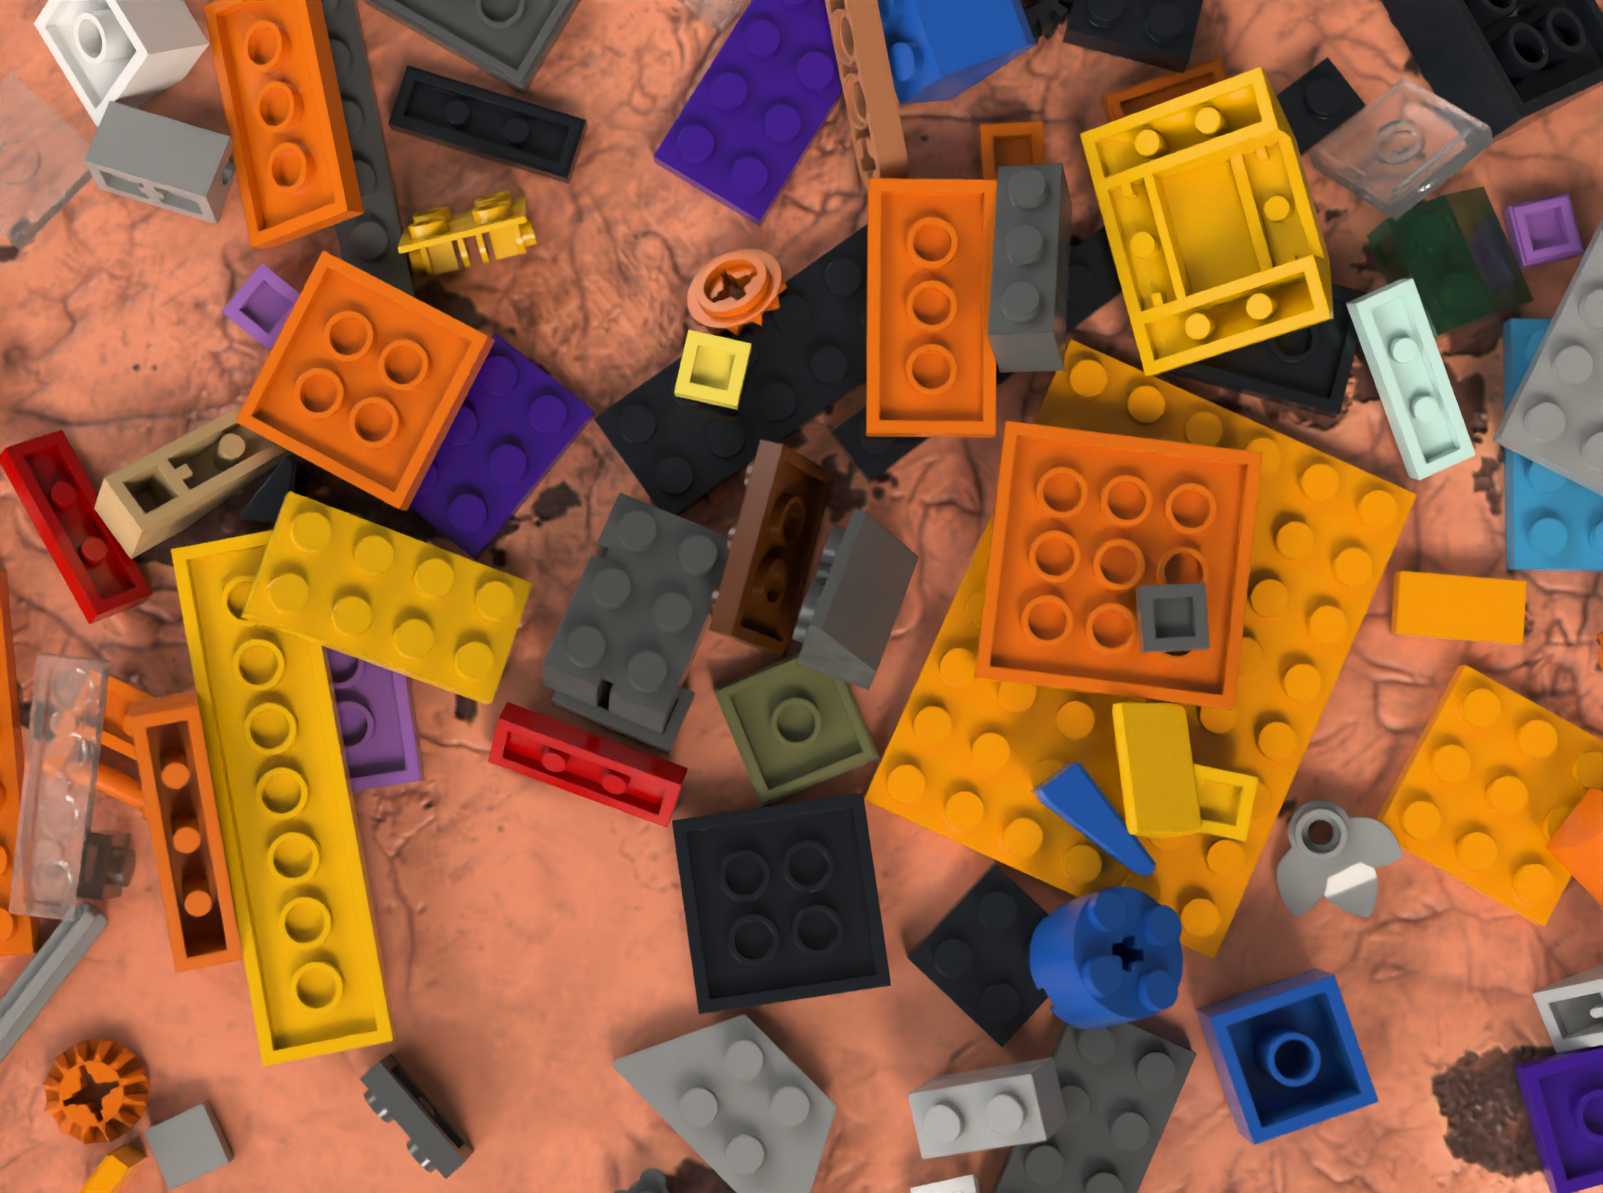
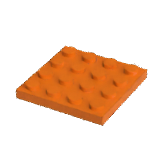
M1005 421L1003 424L973 678L1234 710L1263 453ZM1205 583L1210 649L1140 653L1135 588L1151 585Z

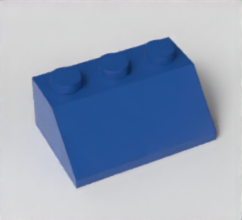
M877 0L894 89L900 105L953 100L1036 45L1020 0Z

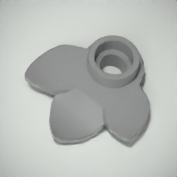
M1322 799L1312 800L1299 806L1289 820L1288 838L1291 847L1278 863L1277 883L1286 907L1296 917L1309 911L1323 895L1328 901L1349 913L1361 917H1369L1373 912L1378 895V878L1375 867L1391 864L1402 858L1403 853L1392 831L1382 822L1370 817H1349L1346 811L1334 802ZM1316 820H1325L1333 828L1331 837L1324 842H1316L1308 836V827Z

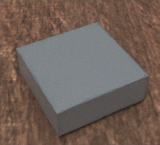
M209 1100L143 1131L170 1191L235 1159Z

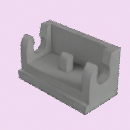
M109 101L84 159L98 189L214 224H218L220 220L221 209L236 172L235 163L229 161L234 145L230 136L114 101Z

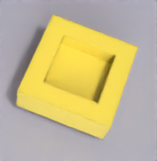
M688 330L674 390L675 396L738 410L752 344Z

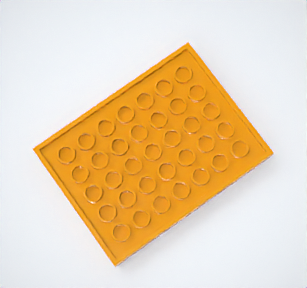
M1070 339L1065 349L1064 370L1055 371L1032 424L1263 453L1234 710H1224L1178 704L1186 709L1193 764L1259 777L1247 840L1245 842L1202 832L1162 840L1135 835L1156 863L1154 865L1156 869L1145 877L1128 870L1043 805L1030 792L1066 763H1081L1126 823L1112 715L1113 704L1168 702L973 678L993 511L864 795V800L1078 898L1116 886H1126L1140 890L1151 896L1160 905L1171 907L1178 914L1182 926V932L1179 937L1181 945L1215 960L1417 494L1157 377H1146L1143 371Z

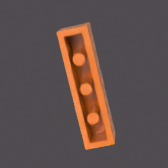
M196 691L128 702L130 723L175 973L243 960Z

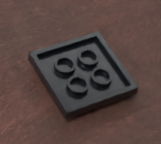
M863 793L672 820L699 1014L891 986Z

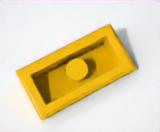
M1174 703L1113 704L1112 715L1127 832L1131 835L1158 840L1199 832L1202 824L1187 714L1184 706Z

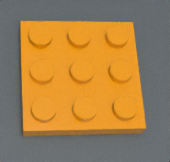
M1460 665L1453 674L1376 820L1382 822L1392 831L1402 850L1536 925L1545 926L1572 876L1545 848V845L1590 787L1603 790V741L1467 665Z

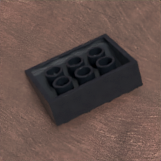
M1381 0L1392 24L1398 29L1417 62L1423 78L1429 83L1447 114L1453 130L1460 137L1469 154L1513 134L1603 85V12L1596 0Z

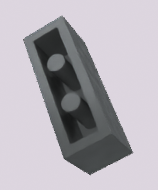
M1062 163L1001 166L998 168L988 338L1000 373L1064 370L1072 202Z

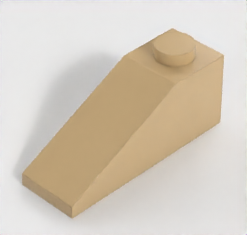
M242 404L105 477L94 509L130 559L185 530L293 452L235 422L243 406Z

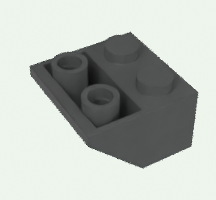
M854 508L846 529L833 525L814 579L815 583L812 582L792 639L803 643L797 660L798 664L869 690L919 557L865 511Z

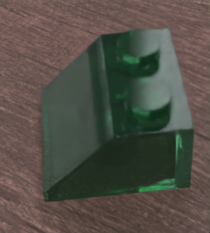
M1484 187L1439 196L1386 218L1367 235L1387 284L1402 278L1414 279L1435 341L1526 305L1534 300Z

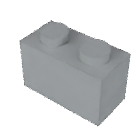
M1053 1057L932 1077L908 1093L922 1159L1046 1141L1068 1122Z

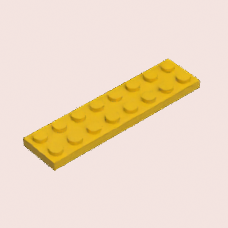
M273 530L171 549L263 1066L390 1042L397 1038L327 647L241 617Z

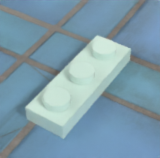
M1399 279L1347 302L1348 311L1409 478L1422 480L1475 456L1473 445L1414 279Z

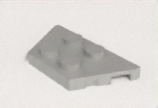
M746 1014L624 1056L612 1065L736 1193H811L838 1106Z

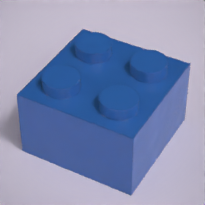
M1314 968L1195 1009L1237 1131L1253 1145L1379 1102L1334 974Z

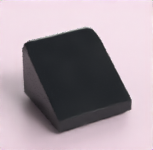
M283 459L242 511L240 520L251 525L274 527L285 496L289 491L304 497L306 496L309 472L306 470L307 468L294 460Z

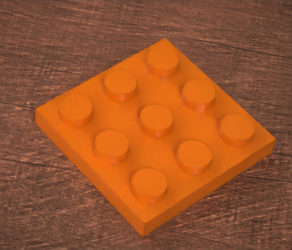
M323 250L235 422L397 509L407 511L495 339Z

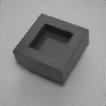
M1205 583L1151 585L1135 588L1140 653L1210 649Z

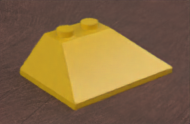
M1255 68L1080 133L1146 377L1333 319L1331 268L1327 248L1296 138L1264 68Z

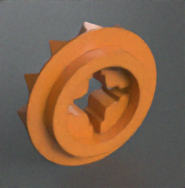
M754 248L737 249L716 257L697 273L687 293V306L696 324L704 325L712 335H718L727 329L738 336L745 324L754 322L762 326V313L764 311L780 308L778 294L785 290L787 286L781 267L771 254ZM733 284L736 290L740 288L746 295L736 301L730 296L731 292L728 287Z
M88 1039L71 1046L54 1059V1065L48 1077L42 1083L46 1088L47 1100L44 1111L53 1117L59 1126V1133L81 1140L83 1145L111 1142L129 1132L143 1116L149 1100V1079L143 1063L127 1046L110 1039ZM88 1074H92L93 1080L96 1083L107 1081L109 1084L117 1080L119 1082L118 1087L111 1089L109 1094L101 1098L102 1110H98L93 1101L83 1103L80 1100L74 1102L73 1097L78 1095L80 1090L88 1086L86 1077Z

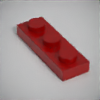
M61 429L6 447L0 454V464L89 625L145 603L153 592L134 558L130 559L94 509L98 493L63 430Z
M510 702L506 703L498 718L488 762L666 828H668L688 771V768Z

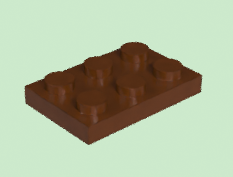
M760 440L756 457L750 461L746 469L744 478L746 494L739 519L732 525L728 535L727 550L729 556L722 581L717 585L711 597L710 615L712 618L708 629L759 650L782 656L786 655L834 474L784 444Z

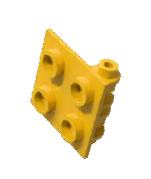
M503 191L475 199V209L451 215L449 206H442L416 213L412 216L414 223L404 228L397 247L399 254L409 252L414 273L427 272L429 277L460 269L453 240H457L465 268L472 267L466 237L474 235L483 263L491 262L484 235L486 232L489 233L496 260L518 254H526L527 246L538 244L532 220H527V197L513 200L510 191Z

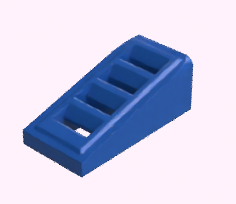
M1066 763L1030 791L1038 801L1128 870L1146 877L1156 869L1154 866L1156 865L1155 861L1136 836L1127 832L1126 823L1081 763Z

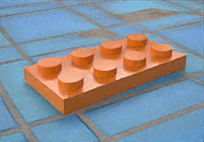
M216 0L205 5L204 12L228 133L234 144L232 153L251 248L270 250L364 214L322 1Z
M868 179L866 436L994 438L996 435V359L988 338L997 180Z

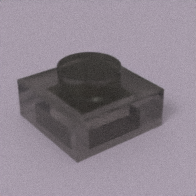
M112 830L86 832L76 897L96 900L121 897L122 887L129 886L135 870V850L129 848L131 833Z

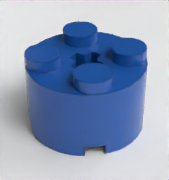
M1126 886L1106 888L1067 901L1057 906L1035 928L1029 956L1032 978L1037 989L1044 988L1048 997L1055 1005V1007L1050 1008L1055 1015L1065 1023L1077 1028L1094 1030L1152 1016L1161 1010L1173 1006L1178 997V987L1183 971V953L1179 938L1182 932L1181 921L1178 914L1171 907L1160 905L1148 894Z

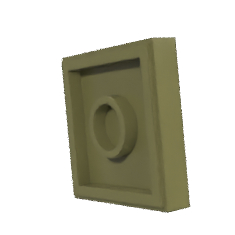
M800 653L713 689L761 807L880 758L849 683L798 664L797 660Z

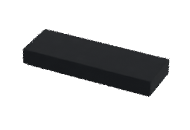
M408 65L388 123L394 131L570 184L588 128L585 119Z

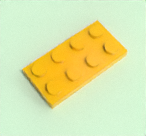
M289 491L283 501L241 617L487 705L493 703L533 583Z

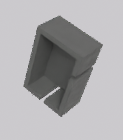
M619 493L598 539L596 556L591 555L542 664L543 686L597 707L602 696V679L613 683L609 696L608 712L662 734L711 621L710 601L715 588L721 583L729 556L727 550L728 536Z

